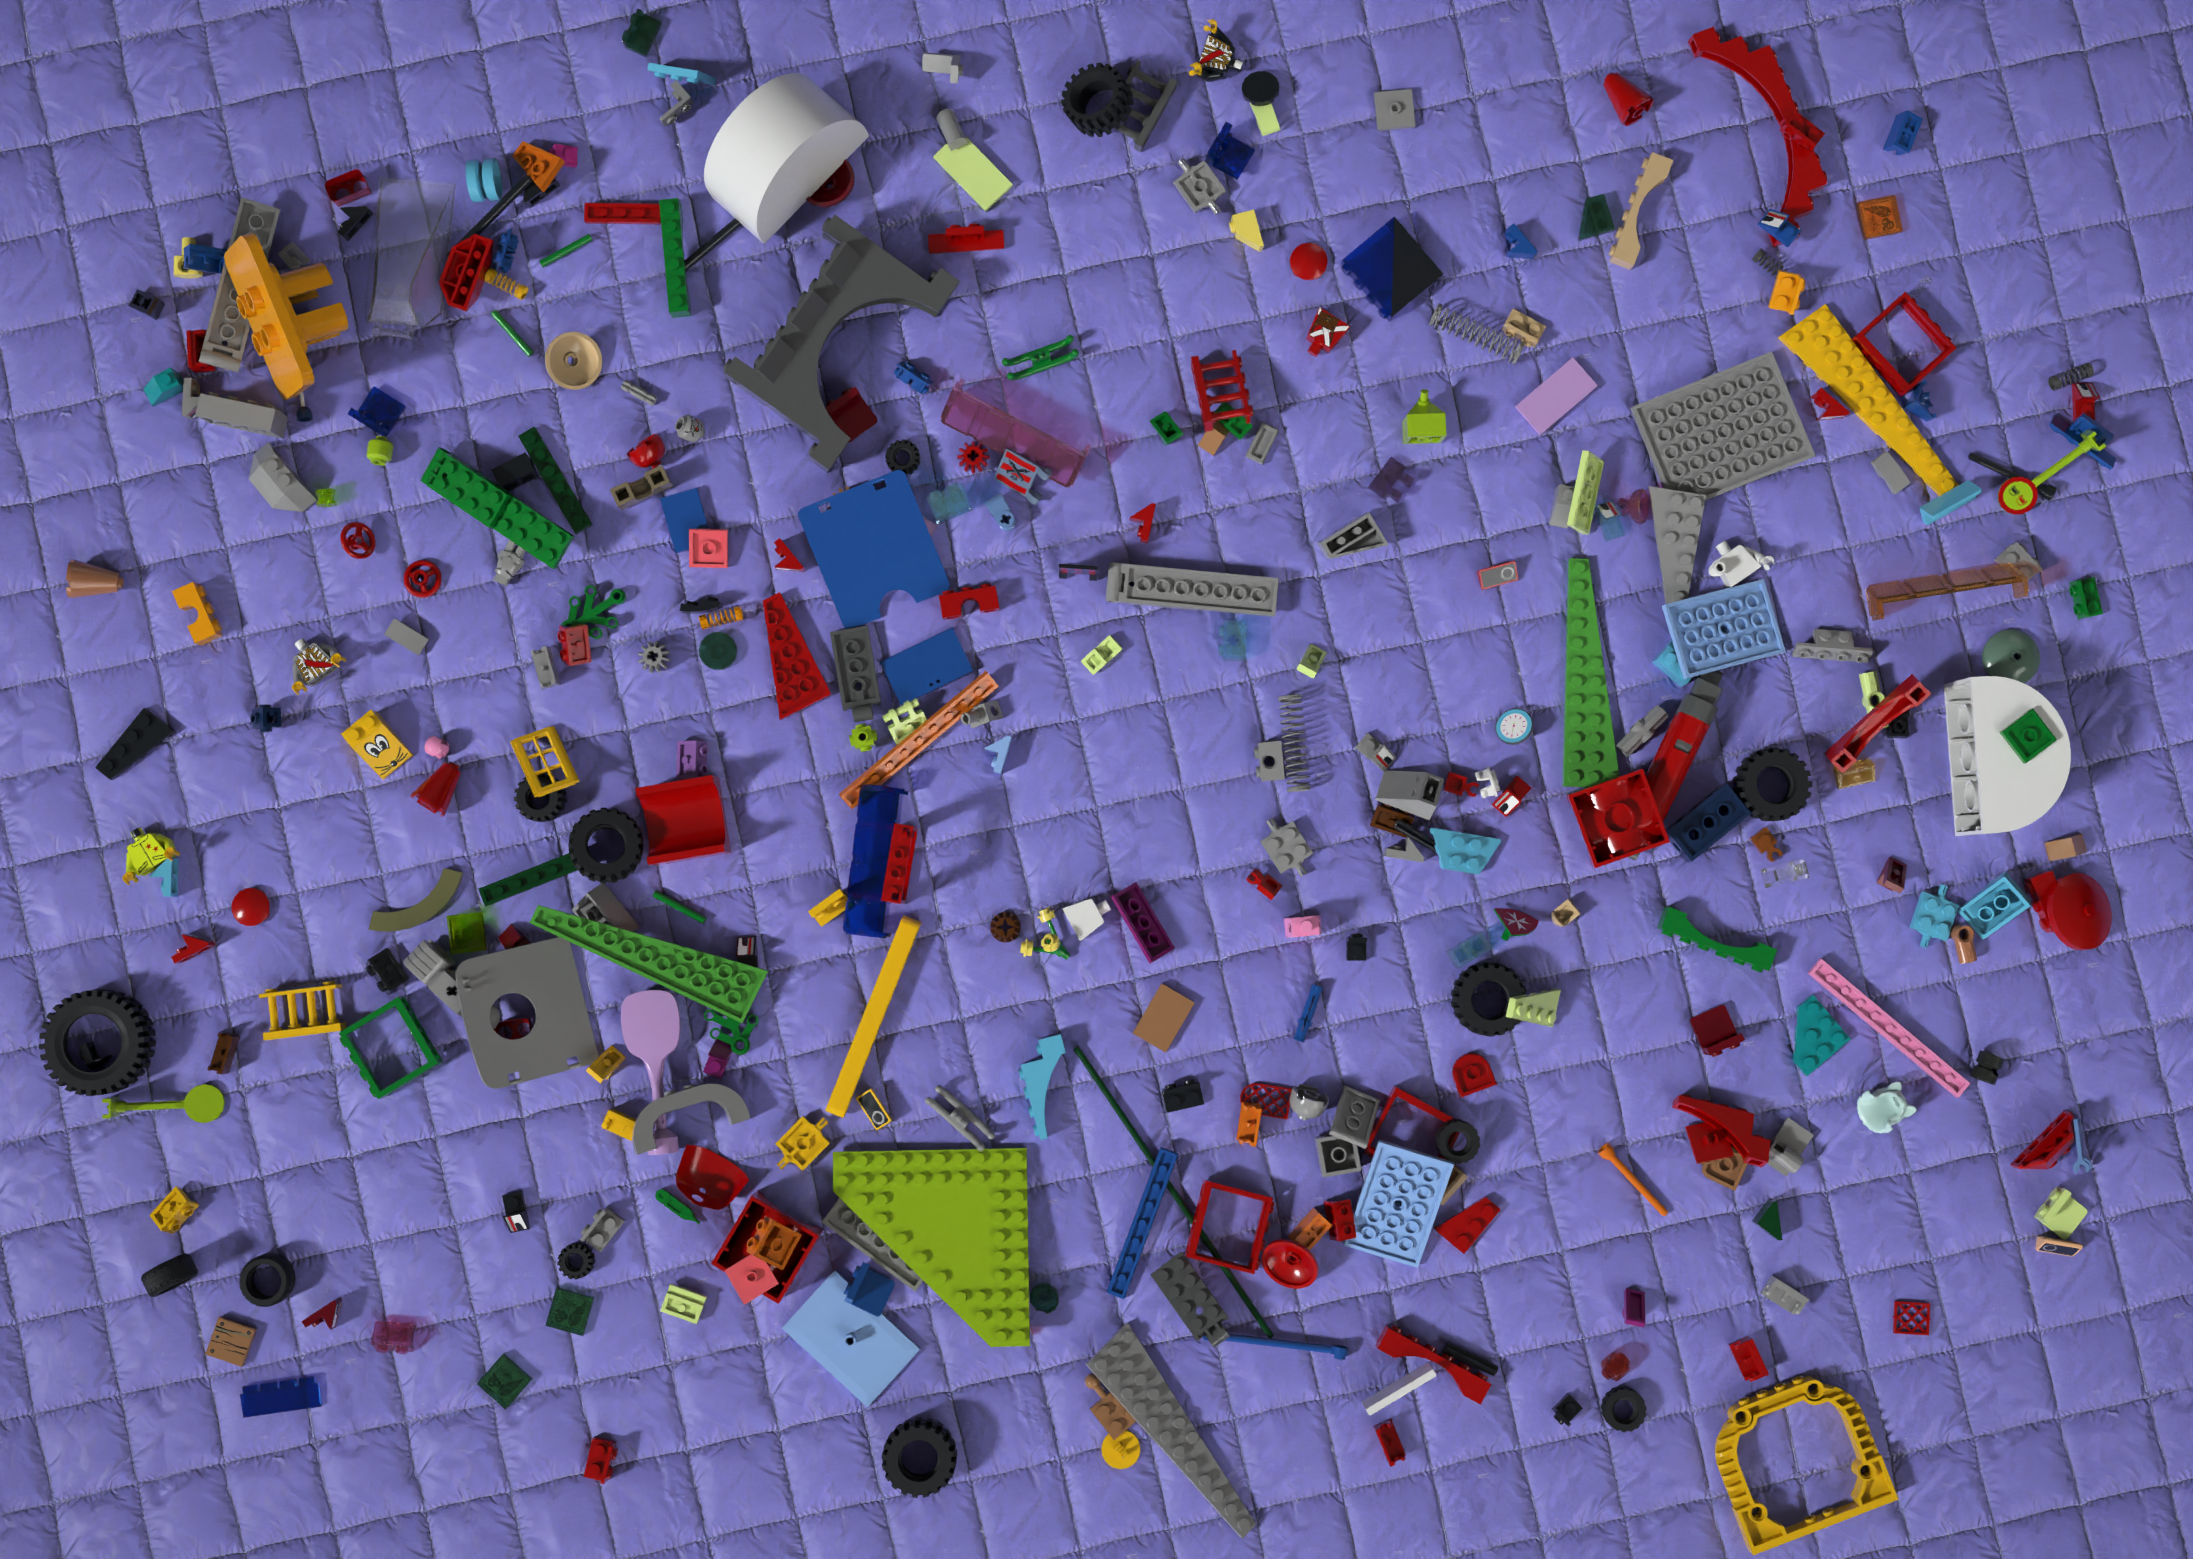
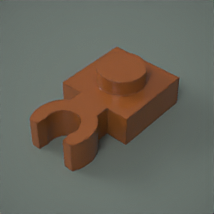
M1763 827L1749 838L1760 854L1766 851L1768 861H1775L1772 857L1773 852H1776L1778 856L1783 855L1780 849L1773 846L1777 841L1767 827Z

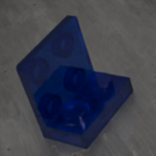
M1225 122L1208 150L1205 162L1237 180L1254 154L1255 149L1232 137L1233 134L1230 131L1233 125Z
M373 387L358 411L351 407L348 415L381 436L387 437L406 409V406L380 389Z

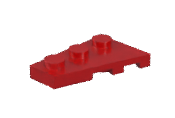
M1484 1196L1433 1229L1465 1254L1501 1209Z

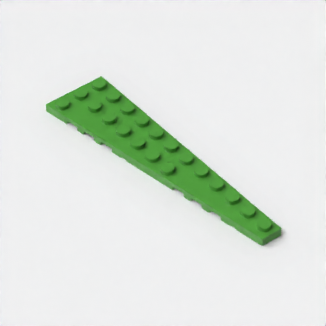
M1569 558L1562 787L1588 788L1619 777V769L1589 559Z

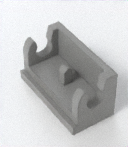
M545 646L541 647V650H532L531 654L541 690L561 685L551 649Z
M1772 1275L1760 1292V1294L1793 1315L1795 1313L1799 1315L1809 1301L1807 1297Z

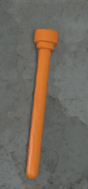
M1610 1143L1604 1144L1597 1153L1603 1159L1610 1160L1662 1216H1666L1668 1210L1615 1155L1612 1145Z

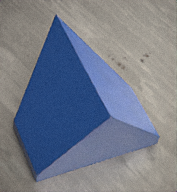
M1923 381L1916 385L1903 409L1927 422L1937 416L1936 413L1931 414L1928 407H1932L1933 404L1929 400L1930 392H1923V387L1927 385V381Z

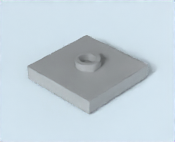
M1412 89L1374 92L1377 131L1415 128Z

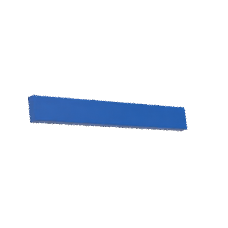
M1160 1147L1106 1293L1125 1299L1179 1153Z

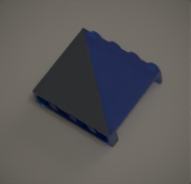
M1395 216L1342 259L1340 264L1343 273L1346 276L1350 275L1354 280L1353 284L1355 287L1366 294L1367 301L1371 305L1374 304L1379 309V315L1389 322L1394 315L1430 285L1438 282L1443 276L1442 271Z

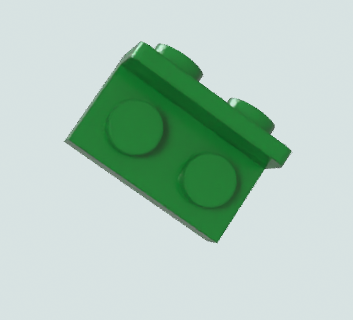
M2095 577L2069 583V593L2074 601L2073 610L2078 620L2103 614Z

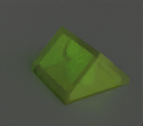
M482 912L446 916L451 954L487 950Z

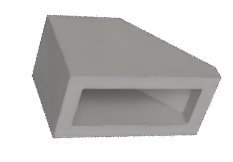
M1559 484L1555 488L1549 520L1550 526L1568 529L1567 522L1575 487Z

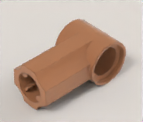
M1954 925L1951 928L1950 937L1954 940L1959 963L1975 962L1977 956L1973 943V929L1966 925ZM1963 929L1964 936L1960 938L1959 933Z

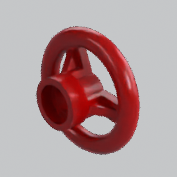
M350 522L343 527L340 541L348 555L356 559H365L372 555L375 550L376 540L373 532L367 525L361 522ZM356 527L355 534L346 538L347 532L351 528ZM362 530L367 533L370 546L364 542ZM361 548L365 553H356L354 551Z
M415 561L407 567L404 573V585L413 596L419 598L432 596L441 586V572L431 561ZM418 566L430 567V569L427 572L423 570H416L412 572L413 569H415ZM435 574V585L428 591L427 583L429 578ZM424 575V580L420 581V576ZM410 577L415 584L421 586V592L412 588L409 580Z

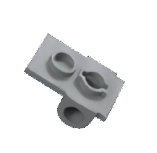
M1787 1117L1776 1135L1770 1139L1769 1161L1767 1164L1784 1176H1787L1789 1172H1797L1804 1161V1158L1800 1155L1814 1135Z

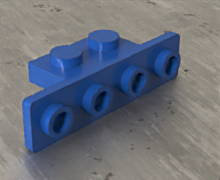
M2082 413L2071 425L2057 415H2054L2049 423L2054 432L2060 433L2069 443L2076 446L2083 441L2080 434L2086 430L2095 431L2097 434L2094 436L2097 439L2095 442L2104 443L2105 445L2114 436V434L2085 413ZM2090 449L2085 453L2096 459L2103 467H2107L2110 470L2114 467L2116 458L2104 449L2101 451Z

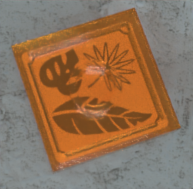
M1895 195L1861 201L1856 204L1864 240L1903 232Z

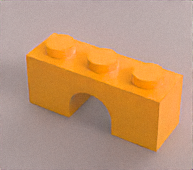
M191 582L172 591L179 609L187 611L196 608L198 611L197 620L187 626L195 644L204 645L222 636L220 631L222 630L221 624L214 618L213 606L210 602H207L205 597L207 593L202 585Z

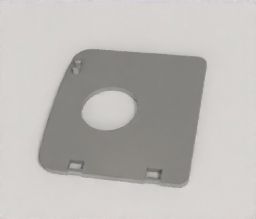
M556 937L470 958L461 962L457 967L455 977L465 1030L479 1075L487 1087L492 1089L504 1088L590 1065L598 1058V1051L569 941ZM509 993L525 996L533 1004L536 1013V1020L532 1030L523 1038L516 1040L501 1037L494 1031L490 1023V1010L493 1003L502 995ZM577 1056L578 1063L568 1065L567 1058ZM519 1073L520 1078L509 1081L507 1074Z

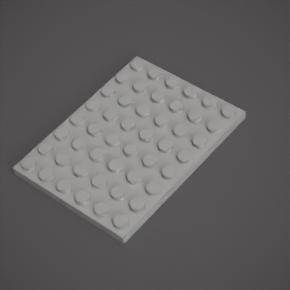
M1772 351L1630 408L1662 487L1706 495L1705 501L1815 457L1813 448Z

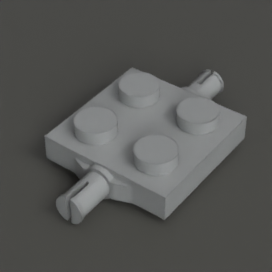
M1185 158L1182 161L1180 160L1178 164L1184 172L1178 179L1173 181V184L1194 214L1208 206L1214 215L1219 214L1222 210L1216 204V200L1225 194L1226 190L1204 160L1198 165L1190 167Z
M1273 818L1270 819L1272 824L1269 820L1266 821L1272 832L1260 842L1280 874L1294 867L1300 877L1303 876V873L1307 874L1301 863L1305 858L1312 855L1313 852L1294 822L1292 821L1285 826L1278 827Z

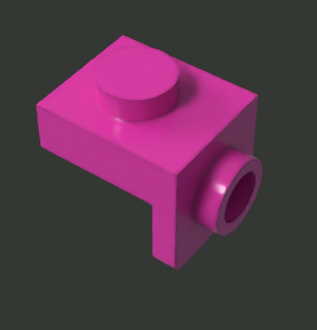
M554 144L548 150L549 153L565 161L563 166L577 167L578 147Z

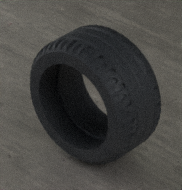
M184 1253L148 1270L142 1275L141 1281L148 1295L156 1297L197 1276L198 1269L191 1255Z
M273 1253L262 1254L251 1259L242 1269L239 1279L240 1290L243 1296L256 1306H273L282 1302L291 1294L296 1276L292 1264L285 1257ZM269 1264L278 1270L281 1276V1287L276 1295H264L256 1288L254 1274L259 1265Z

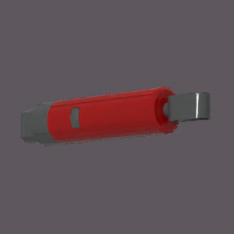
M1718 670L1699 675L1690 693L1684 695L1645 775L1662 822L1718 711L1716 704L1723 692V689L1718 687L1723 673ZM1640 853L1629 856L1628 858L1635 861Z

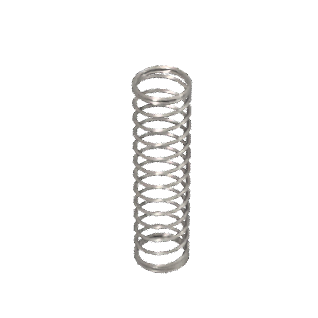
M1440 303L1437 305L1433 313V316L1429 322L1430 326L1433 325L1436 319L1434 328H1436L1439 322L1441 321L1442 317L1446 313L1444 322L1441 327V331H1443L1453 315L1448 330V334H1450V332L1452 331L1455 324L1460 318L1458 327L1454 335V337H1457L1463 325L1467 321L1463 335L1461 337L1462 341L1467 335L1472 325L1474 324L1468 340V344L1472 341L1473 337L1475 336L1479 328L1480 331L1475 342V347L1478 345L1481 338L1487 331L1481 350L1485 348L1486 344L1488 343L1489 339L1494 333L1488 353L1491 352L1497 340L1501 336L1495 356L1498 355L1502 346L1508 339L1504 353L1502 355V359H1504L1510 347L1515 342L1512 353L1508 360V362H1511V364L1515 365L1524 348L1525 342H1521L1515 350L1517 339H1514L1508 347L1510 341L1509 335L1501 344L1504 335L1503 332L1499 334V336L1494 342L1497 330H1493V332L1488 337L1490 326H1488L1480 336L1483 328V323H1481L1474 332L1476 320H1474L1467 329L1470 320L1469 317H1467L1464 320L1460 327L1463 314H1460L1453 324L1456 315V310L1452 312V314L1446 321L1449 313V307L1445 309V311L1439 319L1443 305Z
M1301 694L1284 695L1278 697L1279 702L1289 703L1281 705L1279 709L1292 710L1281 713L1279 715L1280 717L1290 718L1281 721L1280 724L1293 725L1281 729L1282 732L1291 733L1282 736V739L1294 740L1286 742L1282 745L1284 747L1293 748L1285 750L1283 753L1286 755H1296L1287 757L1284 759V761L1299 762L1285 766V769L1297 770L1286 773L1285 776L1301 777L1286 781L1287 784L1299 785L1287 788V792L1311 790V786H1309L1310 783H1290L1291 781L1306 779L1310 776L1289 775L1292 773L1309 770V768H1288L1290 766L1308 763L1309 761L1287 760L1291 758L1306 756L1308 754L1285 753L1288 751L1307 748V746L1286 745L1294 742L1305 741L1306 738H1284L1287 736L1306 732L1285 730L1288 728L1305 725L1304 723H1283L1290 720L1304 718V716H1283V714L1304 710L1303 708H1281L1288 705L1302 703V701H1289L1301 699Z

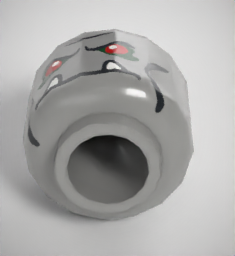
M688 414L680 417L675 425L677 435L692 443L701 439L705 433L702 420Z

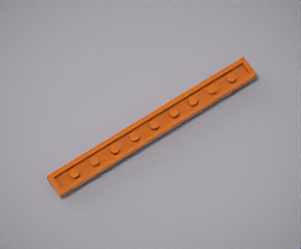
M987 671L983 672L839 793L840 797L851 809L855 808L961 719L963 713H968L998 688L997 683Z

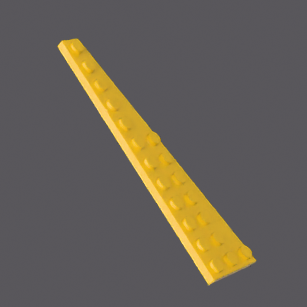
M1826 304L1778 337L1792 353L1798 355L1804 361L1803 363L1817 374L1816 376L1821 381L1823 380L1830 387V390L1836 396L1840 397L1847 407L1876 435H1879L1886 442L1885 444L1899 455L1900 459L1904 462L1906 461L1913 468V471L1938 496L1958 486L1955 479Z

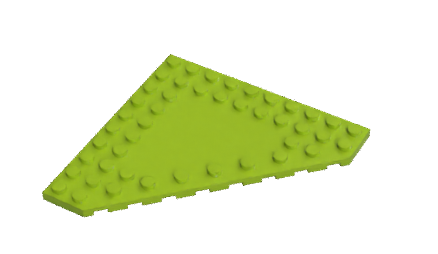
M1027 1148L984 1149L983 1151L978 1149L833 1152V1192L990 1347L1030 1346Z

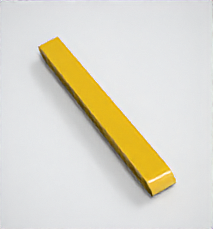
M903 915L827 1104L826 1112L844 1118L919 931L921 922Z

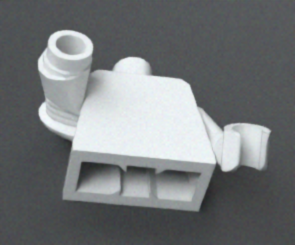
M1723 541L1716 546L1721 557L1712 563L1708 571L1711 576H1720L1727 589L1762 567L1760 564H1763L1765 570H1770L1767 563L1775 565L1772 556H1765L1752 548L1740 544L1731 549L1727 542Z

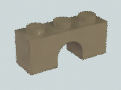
M660 465L645 472L643 478L630 483L626 481L610 489V492L617 506L624 510L672 487L673 483L666 469Z

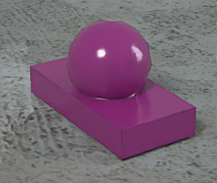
M1625 1289L1624 1308L1622 1311L1625 1324L1644 1328L1646 1324L1645 1292Z

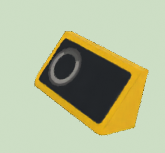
M870 1088L856 1098L876 1131L893 1120L873 1088Z

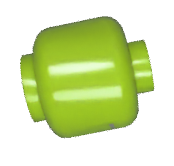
M376 436L375 439H371L368 442L367 458L374 465H386V463L392 460L393 444L388 441L387 437Z

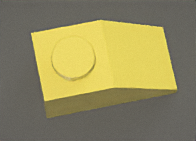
M1250 210L1232 215L1229 228L1231 233L1235 234V238L1258 252L1263 251L1264 244L1255 211Z

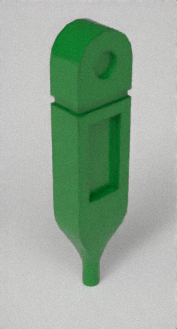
M660 1189L656 1192V1199L682 1219L695 1221L697 1224H700L692 1209L681 1200L671 1195L665 1189Z

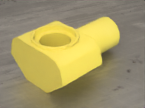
M182 238V256H174V277L188 279L203 276V271H186L184 269V248L189 244L196 245L195 238Z

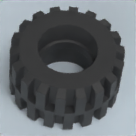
M543 773L537 775L543 787L552 784L549 775ZM524 777V781L518 783L519 788L515 789L514 792L517 793L514 801L517 802L515 806L516 809L520 810L519 813L525 816L526 819L537 822L554 820V817H558L560 815L559 812L565 808L563 806L564 802L567 803L565 795H567L566 790L560 789L550 793L548 805L543 809H536L531 802L532 790L526 777Z

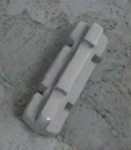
M625 380L621 386L622 390L627 393L630 392L631 395L651 406L657 401L655 395L649 394L648 391L635 384L633 385L628 380Z

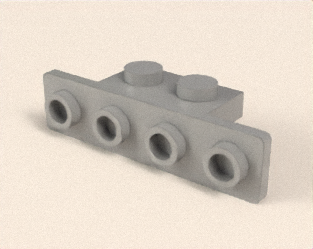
M1814 629L1812 632L1813 643L1798 642L1792 652L1793 657L1867 663L1873 654V649L1854 647L1853 634L1850 631Z

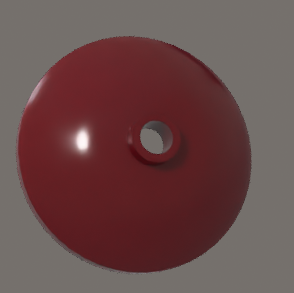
M845 159L843 164L806 200L818 207H831L844 201L851 193L855 183V175L850 163ZM829 184H833L832 187L827 188Z

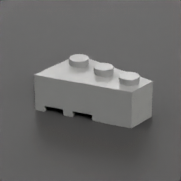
M1369 512L1363 513L1317 542L1326 559L1388 545Z

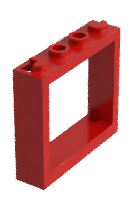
M1906 292L1900 295L1852 338L1866 360L1900 397L1912 389L1957 348L1951 342L1952 339L1941 331V327L1928 317L1927 311L1920 308L1915 303L1914 297L1911 298ZM1898 305L1905 310L1942 351L1908 383L1864 336Z
M894 823L881 901L906 904L918 828L914 826Z
M1394 1086L1372 1127L1364 1154L1373 1158L1376 1148L1372 1147L1371 1144L1396 1097L1407 1101L1443 1122H1448L1454 1118ZM1454 1132L1450 1135L1448 1144L1451 1149L1461 1132Z
M1203 1179L1185 1256L1254 1274L1255 1270L1258 1271L1261 1261L1258 1259L1259 1253L1264 1250L1265 1240H1263L1264 1233L1269 1230L1270 1221H1268L1269 1213H1272L1274 1210L1273 1198ZM1212 1188L1263 1201L1248 1265L1196 1252Z

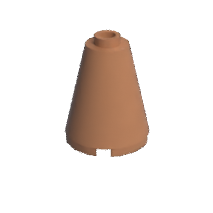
M71 560L68 563L66 581H68L70 586L66 587L68 598L119 592V588H123L124 578L120 577L118 572L78 560Z

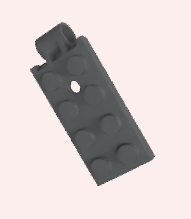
M868 626L830 632L843 711L852 708L854 722L872 720L874 716L871 705H881L869 628ZM857 682L862 683L861 689L855 688Z
M1182 1252L1150 1274L1197 1342L1203 1336H1206L1215 1348L1230 1337L1227 1330L1221 1324L1229 1319V1317ZM1198 1307L1203 1308L1202 1314L1196 1313Z

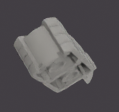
M431 939L428 942L423 940L410 953L409 957L403 961L404 965L451 1010L462 1017L458 991L456 989V971L452 970L456 966L455 960ZM493 1004L490 1010V1023L492 1028L495 1029L499 1023L500 1014L498 1008Z

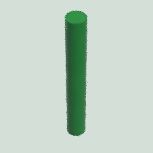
M587 234L539 262L544 268L591 242L592 238L590 234Z
M494 310L491 316L528 357L532 356L534 351L497 310Z
M658 890L652 896L702 924L707 919V917Z

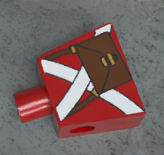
M1320 307L1306 338L1312 343L1307 352L1314 357L1318 356L1321 349L1329 353L1347 334L1350 326Z

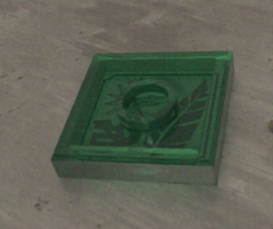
M557 1287L545 1326L583 1336L595 1297Z
M503 1353L478 1381L477 1385L506 1410L533 1378Z

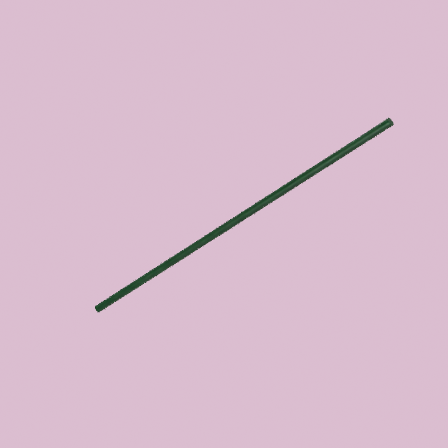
M1077 1046L1073 1050L1153 1167L1156 1159L1081 1048ZM1169 1180L1166 1188L1192 1225L1194 1215ZM1201 1229L1200 1238L1212 1256L1223 1259L1204 1230ZM1220 1266L1266 1336L1272 1338L1274 1336L1273 1332L1231 1270Z

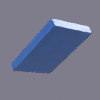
M697 488L660 498L676 554L689 550V528L709 529Z

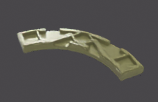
M443 868L438 883L426 898L410 908L397 912L373 911L368 930L383 932L401 931L425 923L445 908L452 896L455 895L464 873Z

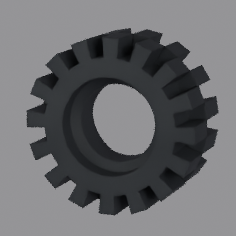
M902 439V441L896 440L886 450V463L892 472L902 470L907 476V474H912L914 470L918 469L921 458L916 445L912 444L911 441H906L905 439ZM907 451L910 454V461L904 465L897 463L895 458L898 452Z
M578 1242L562 1249L561 1254L558 1256L559 1261L557 1265L560 1266L559 1271L563 1272V1276H568L569 1279L575 1278L576 1280L590 1273L594 1267L593 1264H595V1254H592V1249L588 1248V1245ZM577 1253L583 1257L584 1262L580 1268H573L570 1265L569 1258L572 1254Z

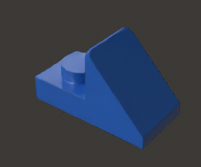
M1514 223L1507 228L1505 232L1506 238L1511 244H1515V247L1507 253L1506 257L1533 259L1538 253L1535 247Z

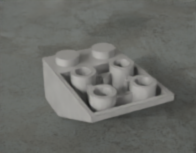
M1385 771L1383 772L1375 800L1430 820L1437 807L1444 778L1428 772Z

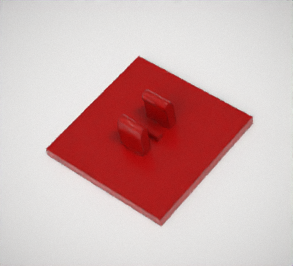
M1708 1123L1685 1126L1696 1164L1734 1156L1730 1142Z

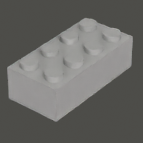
M208 392L207 395L200 393L195 414L196 417L209 424L283 439L288 416L284 415L282 410L277 409L274 405L264 404V406H261L251 400L242 402L232 396L223 398L213 392Z

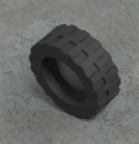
M1452 1119L1444 1122L1438 1128L1439 1130L1435 1135V1147L1444 1159L1457 1164L1467 1163L1478 1153L1480 1136H1478L1477 1130L1471 1124L1460 1119ZM1454 1132L1463 1133L1467 1139L1466 1146L1460 1151L1452 1150L1448 1144V1139Z
M1617 1386V1388H1612L1611 1391L1607 1392L1602 1399L1601 1413L1604 1420L1615 1430L1631 1432L1634 1429H1638L1641 1423L1643 1424L1647 1408L1644 1404V1399L1635 1390L1626 1386ZM1619 1400L1631 1402L1633 1412L1630 1417L1621 1419L1616 1416L1614 1407Z

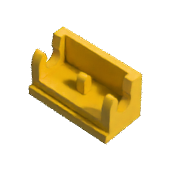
M611 1108L608 1110L601 1127L632 1141V1131L636 1119Z

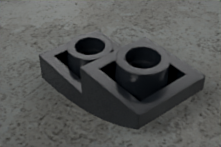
M707 597V600L701 599L700 606L692 601H687L686 604L681 603L680 611L687 614H703L719 610L723 604L718 602V598Z
M1910 709L1888 724L1887 738L1906 739L1909 737L1908 717L1910 716Z

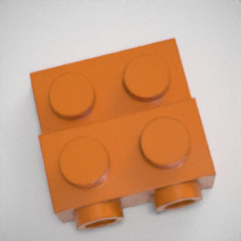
M765 1216L764 1219L758 1221L756 1225L757 1232L754 1237L748 1240L746 1252L783 1270L801 1234Z

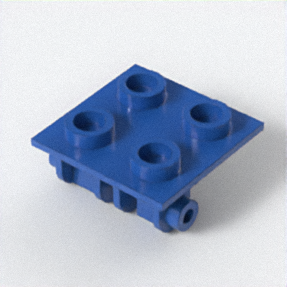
M511 228L499 236L497 246H500V248L494 254L492 260L494 269L496 270L500 267V271L508 273L511 270L513 260L510 259H514V256L505 252L515 254L516 251L514 250H516L519 242L517 240L518 236L510 235Z

